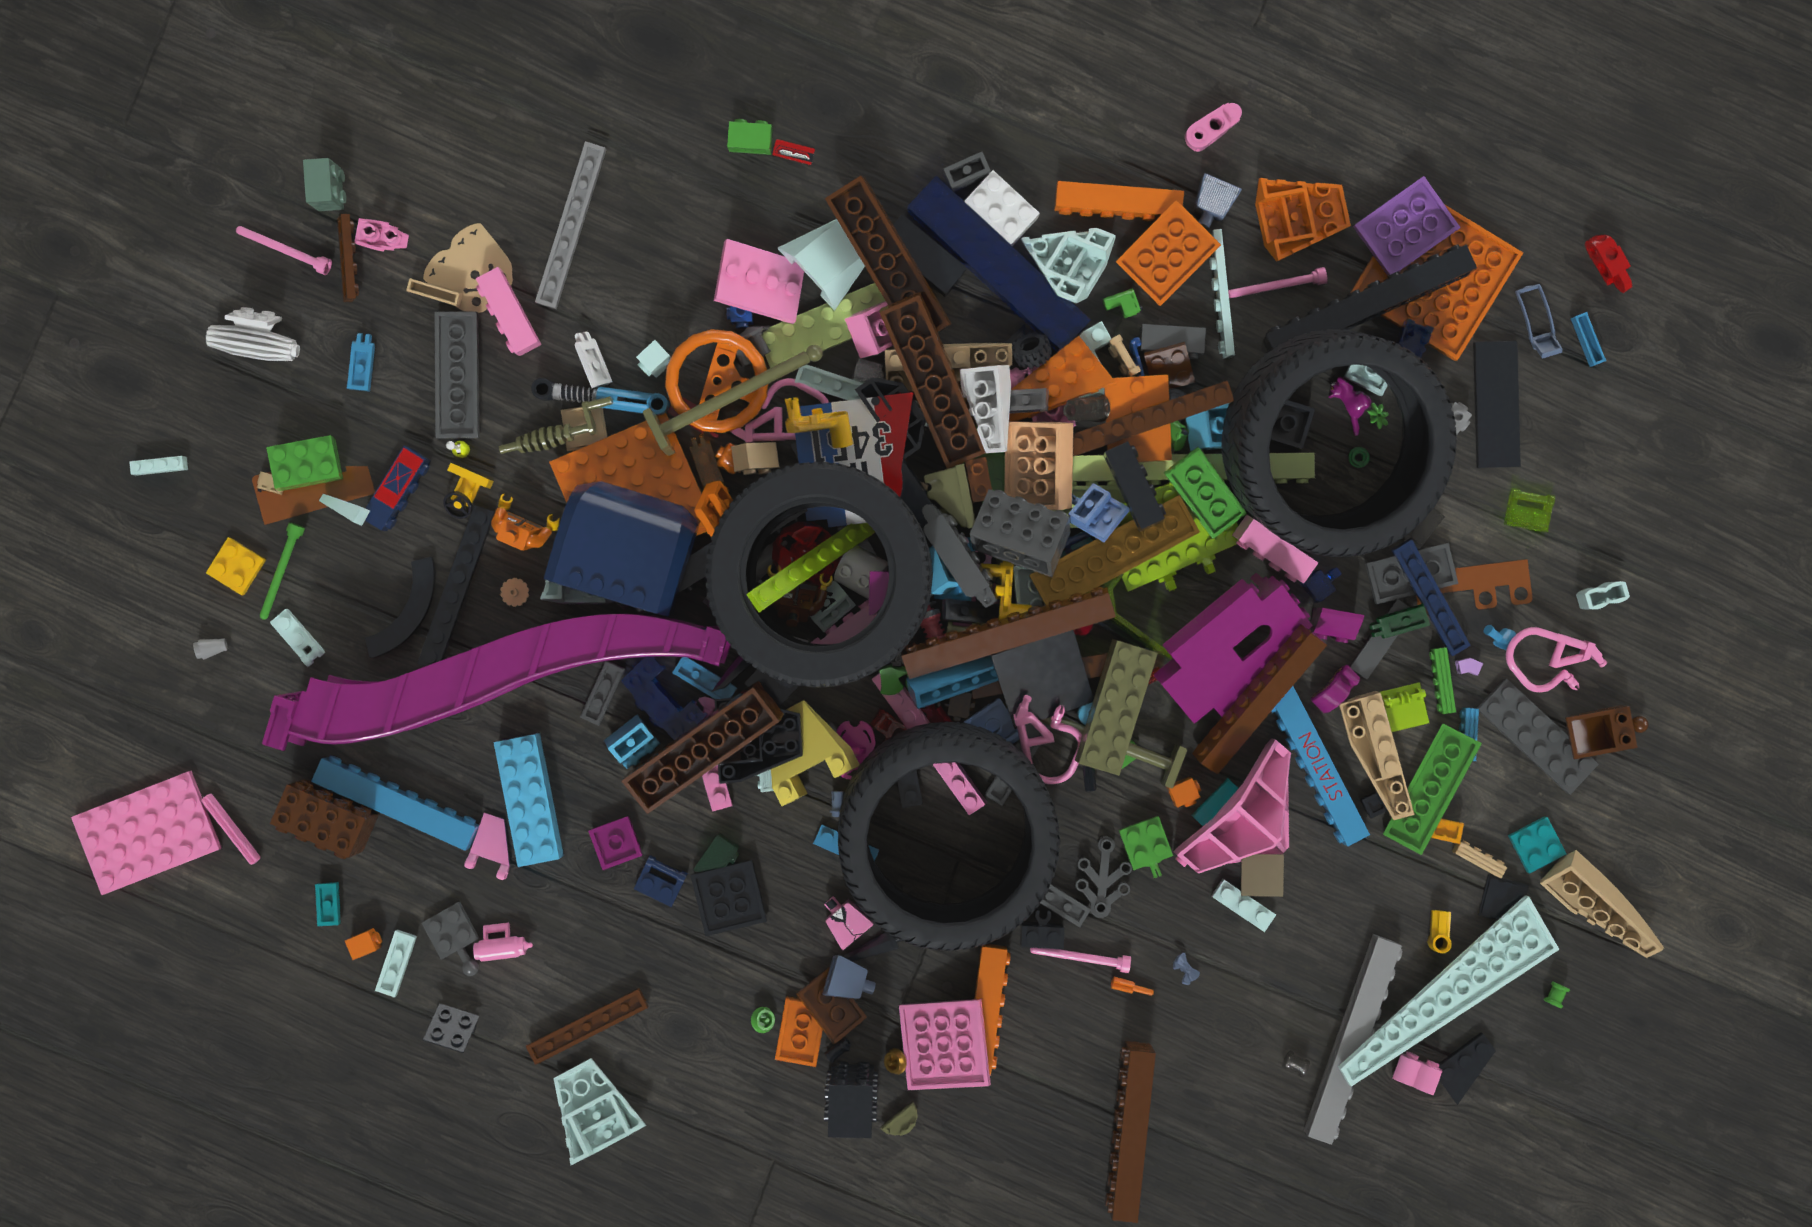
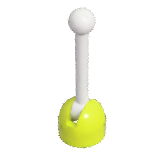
M449 441L446 444L447 449L452 450L456 457L464 458L470 452L469 445L464 441H456L455 443Z

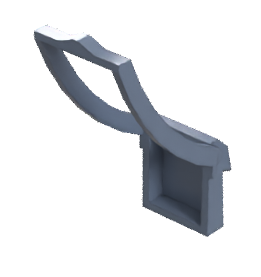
M1541 285L1526 286L1523 289L1516 290L1515 294L1525 318L1529 340L1533 349L1537 350L1541 358L1562 353V346L1556 340L1552 315ZM1538 289L1546 308L1551 332L1533 337L1528 315L1520 294Z

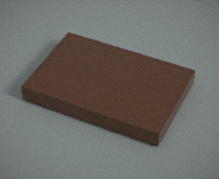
M827 967L800 989L796 995L831 1042L836 1044L865 1020L867 1016L854 999L822 995L830 967Z

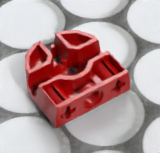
M798 521L784 527L773 542L772 561L776 572H778V565L783 570L833 535L812 521ZM822 531L823 534L820 536V538L818 539V541H817V542H814L815 539L817 538V536H818V535L820 534V532ZM787 534L796 540L790 550L781 545V539L786 537ZM843 555L807 579V581L811 584L819 585L818 588L820 589L821 574L824 573L822 581L827 583L837 569Z

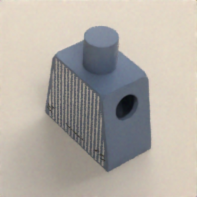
M1205 173L1201 178L1194 211L1202 214L1199 223L1204 228L1209 229L1213 219L1221 222L1242 189Z

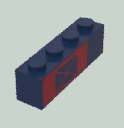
M404 445L365 509L370 510L365 521L381 531L391 530L397 522L396 516L399 511L402 512L408 504L407 498L410 493L413 494L417 490L420 477L428 472L430 468L428 464L431 460Z

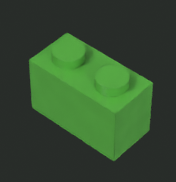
M735 119L734 122L729 121L727 144L729 152L771 155L772 125L768 124L767 121L761 120L755 123H747V120Z

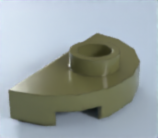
M914 1101L880 1126V1129L888 1135L903 1136L909 1133L917 1120V1107Z

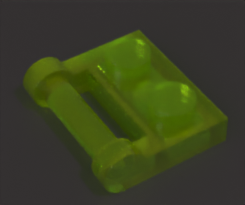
M1512 488L1504 525L1544 533L1548 532L1552 508L1555 504V496L1550 494L1547 496L1520 491L1518 488ZM1520 499L1544 504L1543 510L1519 506L1517 501Z

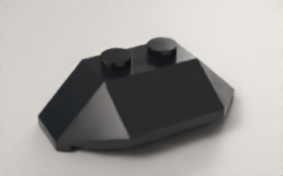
M875 377L870 378L855 389L877 423L880 421V418L866 398L873 397L871 403L878 405L880 402L878 396H880L891 411L892 408L884 396L910 393L903 382ZM914 398L912 399L903 460L921 448L926 424L924 414Z

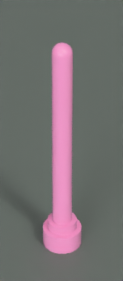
M242 226L236 228V232L239 235L313 265V268L318 273L327 275L332 267V260L324 256L315 258Z
M1325 267L1317 268L1308 275L1228 290L1229 298L1311 282L1323 285L1327 284V273Z
M1030 948V952L1033 954L1113 966L1124 973H1129L1131 956L1122 955V957L1111 958L1061 949Z

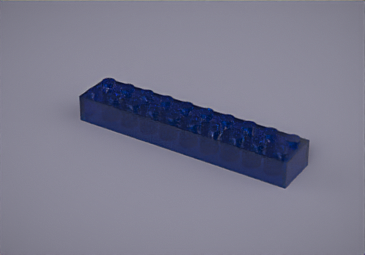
M937 176L907 206V212L1034 331H1038V334L1040 332L1046 334L1050 345L1057 352L1073 341L1091 321L1071 301L1057 296L1046 277Z

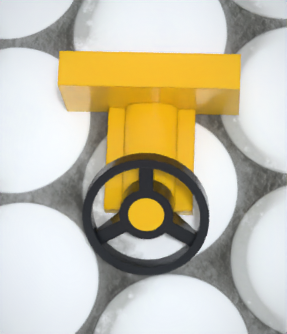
M450 463L447 471L461 477L455 490L449 492L444 497L443 505L447 513L452 517L463 519L472 512V504L480 486L491 489L494 481ZM452 495L451 499L453 501L447 503L448 496ZM449 507L461 510L465 515L456 514Z

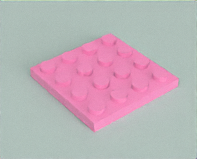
M981 999L899 1005L903 1050L907 1064L906 1079L908 1090L991 1085Z

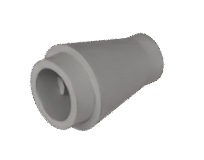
M225 638L199 639L198 642L193 643L197 659L202 658L205 660L228 650Z

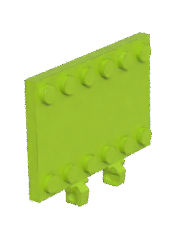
M1171 482L1155 488L1157 493L1155 499L1158 504H1163L1180 495ZM1185 503L1200 533L1121 574L1126 590L1129 592L1158 579L1159 583H1165L1167 590L1172 591L1177 588L1172 576L1176 575L1177 570L1195 562L1197 564L1202 563L1207 574L1215 572L1216 570L1212 560L1216 559L1214 554L1236 545L1238 541L1237 538L1232 536L1238 527L1237 522L1212 539ZM1130 511L1116 528L1133 520Z

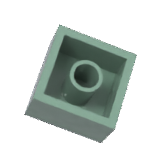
M329 158L303 160L306 203L318 211L344 210L346 193L342 186V182H345L343 169Z

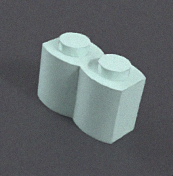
M1621 581L1606 582L1597 588H1586L1576 594L1580 609H1600L1609 603H1620L1630 597L1626 582Z

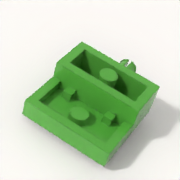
M1159 816L1119 829L1132 869L1150 867L1153 878L1162 876L1158 863L1172 857L1173 854Z

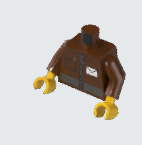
M771 565L767 569V574L770 578L775 575L771 572ZM779 565L777 567L778 572L781 571V567ZM824 573L821 574L820 589L817 584L803 582L772 603L773 609L777 610V616L781 619H786L785 624L791 628L797 627L798 622H807L809 616H814L824 607L828 591H826L827 587L831 586L833 582L832 576L828 583H824L822 581Z

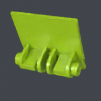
M1420 682L1380 692L1391 732L1429 723L1424 702L1426 692L1424 689H1421Z

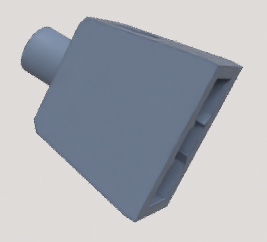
M835 955L832 958L822 995L860 999L862 992L872 995L876 983L866 980L867 969L840 955Z

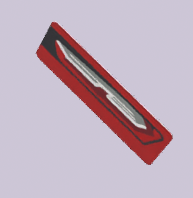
M776 139L772 154L811 165L815 149Z

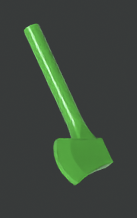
M889 664L879 669L881 694L895 695L904 688L899 678L907 674L905 666L893 667L892 664Z

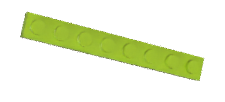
M851 523L746 595L757 611L761 612L870 537L875 531L868 523Z

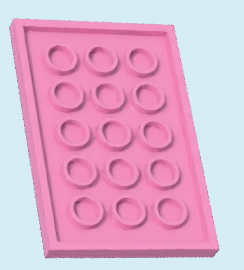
M192 771L71 817L101 895L222 849L208 811L201 802L202 796Z

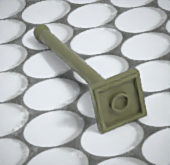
M811 345L807 348L806 352L803 351L662 424L650 408L644 410L643 415L660 449L667 456H670L675 451L667 435L810 363V361H819L823 356V350L818 345Z
M1049 717L1040 721L1050 726L1052 720ZM1064 717L1061 718V723L1075 727L1083 735L1085 725ZM1129 743L1126 755L1164 769L1165 772L1160 783L1172 789L1187 749L1175 744L1169 758Z

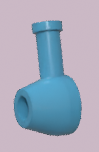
M1487 625L1484 628V633L1494 639L1493 644L1504 650L1507 649L1509 642L1516 635L1513 630L1503 628L1500 632L1496 631L1492 625Z

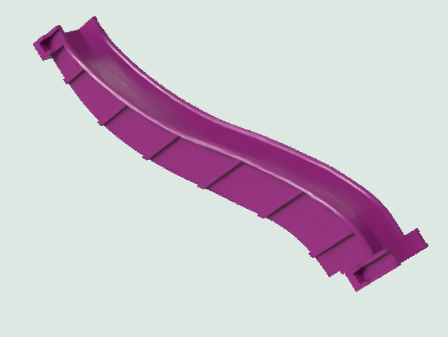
M607 614L557 621L514 633L386 681L350 680L329 675L327 681L311 677L307 691L274 695L270 708L271 715L262 745L285 751L288 742L300 746H305L307 740L322 744H347L390 736L466 711L539 678L591 663L635 657L673 656L693 658L719 666L720 663L725 664L731 645L716 625L703 627L686 621L654 615Z

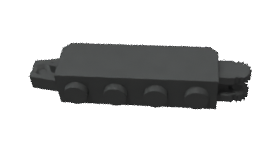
M933 504L924 505L922 513L928 522L924 526V533L964 594L968 597L975 596L985 608L995 603L997 598L991 587L993 585L991 581L993 577L979 563L981 561L979 555L974 550L971 551L967 545L969 543L967 537L963 533H959L955 527L957 526L955 519L951 515L948 516L947 513L941 514L939 509Z

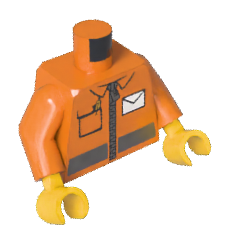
M502 494L498 502L499 508L496 509L491 521L492 528L498 533L496 536L497 540L524 551L542 547L552 534V531L558 530L560 518L557 521H552L553 515L551 514L547 517L546 527H542L507 512L506 510L510 509L513 498L511 497L510 501L503 500L504 494Z

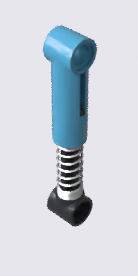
M545 378L536 379L531 386L533 395L542 401L566 399L573 402L577 400L580 403L581 401L589 402L611 396L613 404L600 408L643 413L644 410L650 408L657 416L667 414L670 407L668 399L659 393L653 394L600 386L598 389L590 390V387L585 389V387L579 388V386L575 388L573 385L568 387L567 384L562 386L560 383L558 384ZM542 385H547L548 392L544 395H540V387ZM628 400L646 402L647 404L628 402ZM656 400L663 401V407L660 410H654L653 408Z

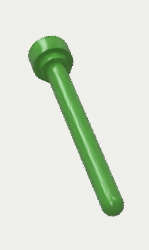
M289 522L286 528L288 539L260 612V618L263 620L269 616L295 542L300 536H303L305 527Z

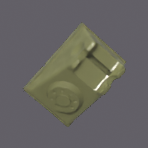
M965 464L955 465L956 467L925 475V483H929L932 486V489L927 492V497L936 501L940 505L939 510L943 514L951 515L957 524L964 528H972L976 516Z

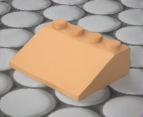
M1009 421L1007 452H1005L1004 492L1014 498L1016 496L1022 497L1032 504H1042L1049 510L1072 508L1073 423Z

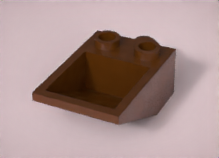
M1624 705L1598 709L1565 718L1573 759L1638 748L1635 732H1645L1649 726L1648 720L1645 717L1636 716L1632 719L1630 706Z

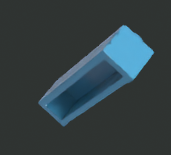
M1585 312L1571 318L1589 367L1606 361L1588 313Z
M1462 708L1460 711L1461 723L1459 724V731L1477 740L1479 709Z

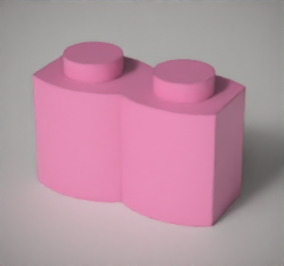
M1408 1051L1406 1054L1402 1053L1392 1079L1434 1095L1442 1073L1439 1064L1431 1060H1427L1426 1063L1418 1060V1055Z

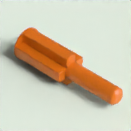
M1115 976L1112 978L1111 989L1131 994L1133 991L1150 996L1154 994L1152 989L1137 986L1133 981Z

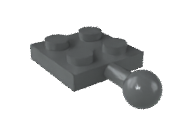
M461 902L422 922L441 960L457 952L463 962L462 971L465 975L473 976L478 972L479 964L477 961L470 959L465 946L480 938Z

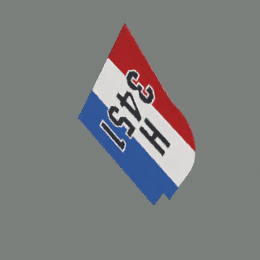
M913 392L884 396L892 408L891 411L880 396H878L880 400L878 405L871 403L873 397L866 398L880 418L878 423L861 399L800 406L801 416L812 415V409L822 408L823 414L847 411L853 444L844 448H833L829 429L795 433L799 463L829 462L859 469L882 481L900 497L903 485L901 467ZM836 507L808 508V511L805 512L806 521L827 519L828 527L849 525L851 523H867L855 513Z

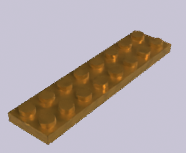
M1178 495L1162 504L1166 512L1163 522L1139 532L1134 520H1131L1116 528L1105 542L1096 539L1060 558L1053 577L1038 572L1030 574L1029 577L1045 606L1049 605L1048 603L1053 600L1060 599L1063 601L1069 599L1071 595L1076 593L1086 594L1091 589L1103 585L1200 533L1181 496Z

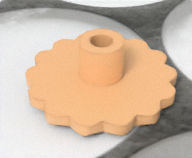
M508 579L500 589V596L503 597V602H506L509 606H521L529 597V588L522 579Z

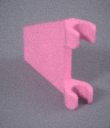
M487 813L483 814L472 848L464 865L466 868H474L478 856L501 863L496 878L500 880L507 878L510 861L505 819Z

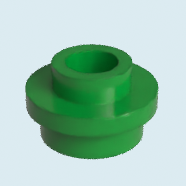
M1355 447L1348 454V461L1355 468L1364 467L1369 462V453L1363 447ZM1356 454L1361 455V461H1356Z

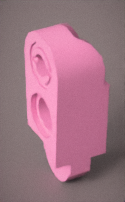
M1235 103L1223 104L1192 124L1184 136L1186 144L1196 152H1200L1210 146L1240 121L1242 115L1240 106ZM1210 122H1217L1219 129H1212ZM1200 133L1202 139H1197L1195 134Z

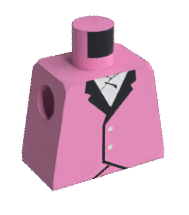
M833 896L824 904L831 912L825 921L842 950L874 925V922L849 899L841 905Z

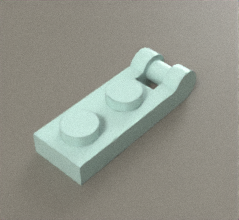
M289 609L282 611L270 622L306 666L312 665L316 657H321L325 653L323 648ZM310 646L312 651L307 653L305 649Z

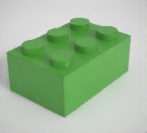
M331 435L266 447L274 487L278 491L343 479L336 440Z

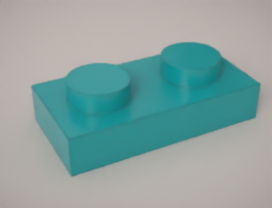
M339 882L315 884L317 926L340 925Z

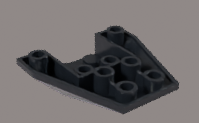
M733 698L714 699L715 711ZM780 709L784 715L777 724L718 764L719 784L742 782L802 757L800 713Z

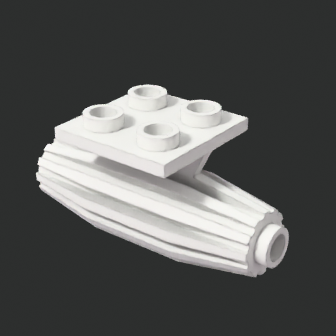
M241 307L240 310H233L232 313L225 315V319L234 321L235 325H210L208 327L206 335L207 346L232 355L266 361H293L300 353V346L297 345L296 340L271 332L275 323L282 321V317L275 316V313L271 311L257 313L252 308Z

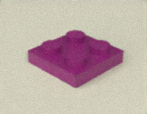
M629 816L588 831L602 870L643 856Z

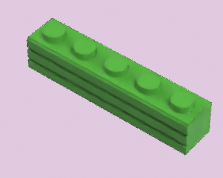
M1447 647L1430 649L1431 670L1434 673L1433 684L1436 686L1435 697L1438 700L1437 711L1439 714L1455 713L1456 708Z

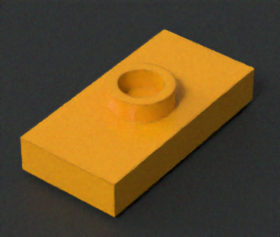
M1441 819L1431 838L1460 844L1464 823Z

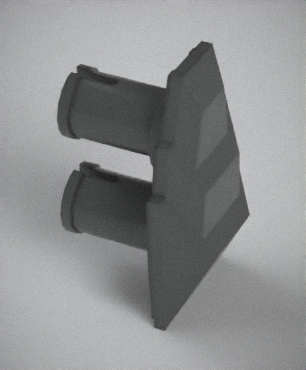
M769 325L750 326L739 334L751 341L762 356L771 352L762 337L763 332L770 329ZM738 349L736 357L741 367L744 368L751 364V362Z

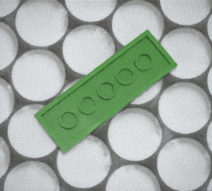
M1442 724L1407 789L1414 815L1397 820L1391 818L1383 835L1422 855L1482 743Z

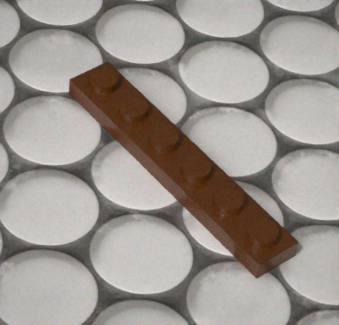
M640 988L527 1044L526 1048L536 1065L647 1009L649 1006Z

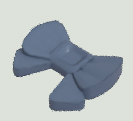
M1185 953L1179 954L1175 961H1173V969H1180L1185 973L1182 984L1190 985L1192 981L1199 977L1200 972L1190 966Z

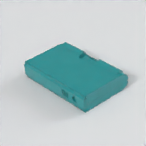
M1227 778L1191 816L1204 826L1214 818L1239 788Z

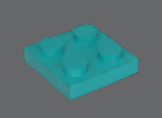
M1546 816L1508 835L1527 873H1532L1566 855L1554 828Z

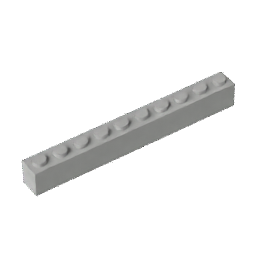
M1375 934L1372 935L1304 1128V1132L1308 1137L1332 1145L1333 1140H1336L1339 1135L1340 1129L1338 1126L1346 1115L1345 1106L1347 1101L1352 1098L1353 1088L1347 1083L1338 1066L1374 1034L1373 1027L1375 1021H1378L1381 1016L1380 1007L1382 1001H1385L1388 996L1387 987L1389 981H1392L1395 976V964L1402 956V945L1395 941Z

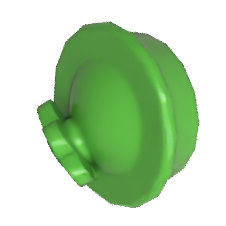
M759 1007L753 1012L751 1024L755 1031L766 1033L774 1026L775 1016L769 1008Z

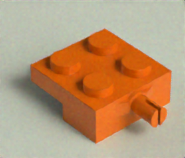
M721 480L706 484L694 509L696 516L700 519L711 538L716 526L720 523V518L733 501L728 487L724 486Z

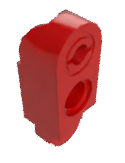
M1595 235L1585 242L1586 250L1607 286L1613 283L1622 293L1631 289L1632 280L1626 271L1631 265L1620 245L1617 246L1614 239L1608 235Z

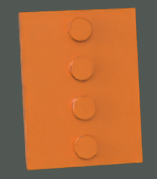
M1175 200L1116 263L1161 306L1221 244Z
M1168 375L1113 378L1117 384L1111 387H1104L1105 423L1169 401ZM1170 423L1107 445L1108 451L1128 441L1130 446L1134 445L1139 457L1136 459L1138 462L1172 460Z

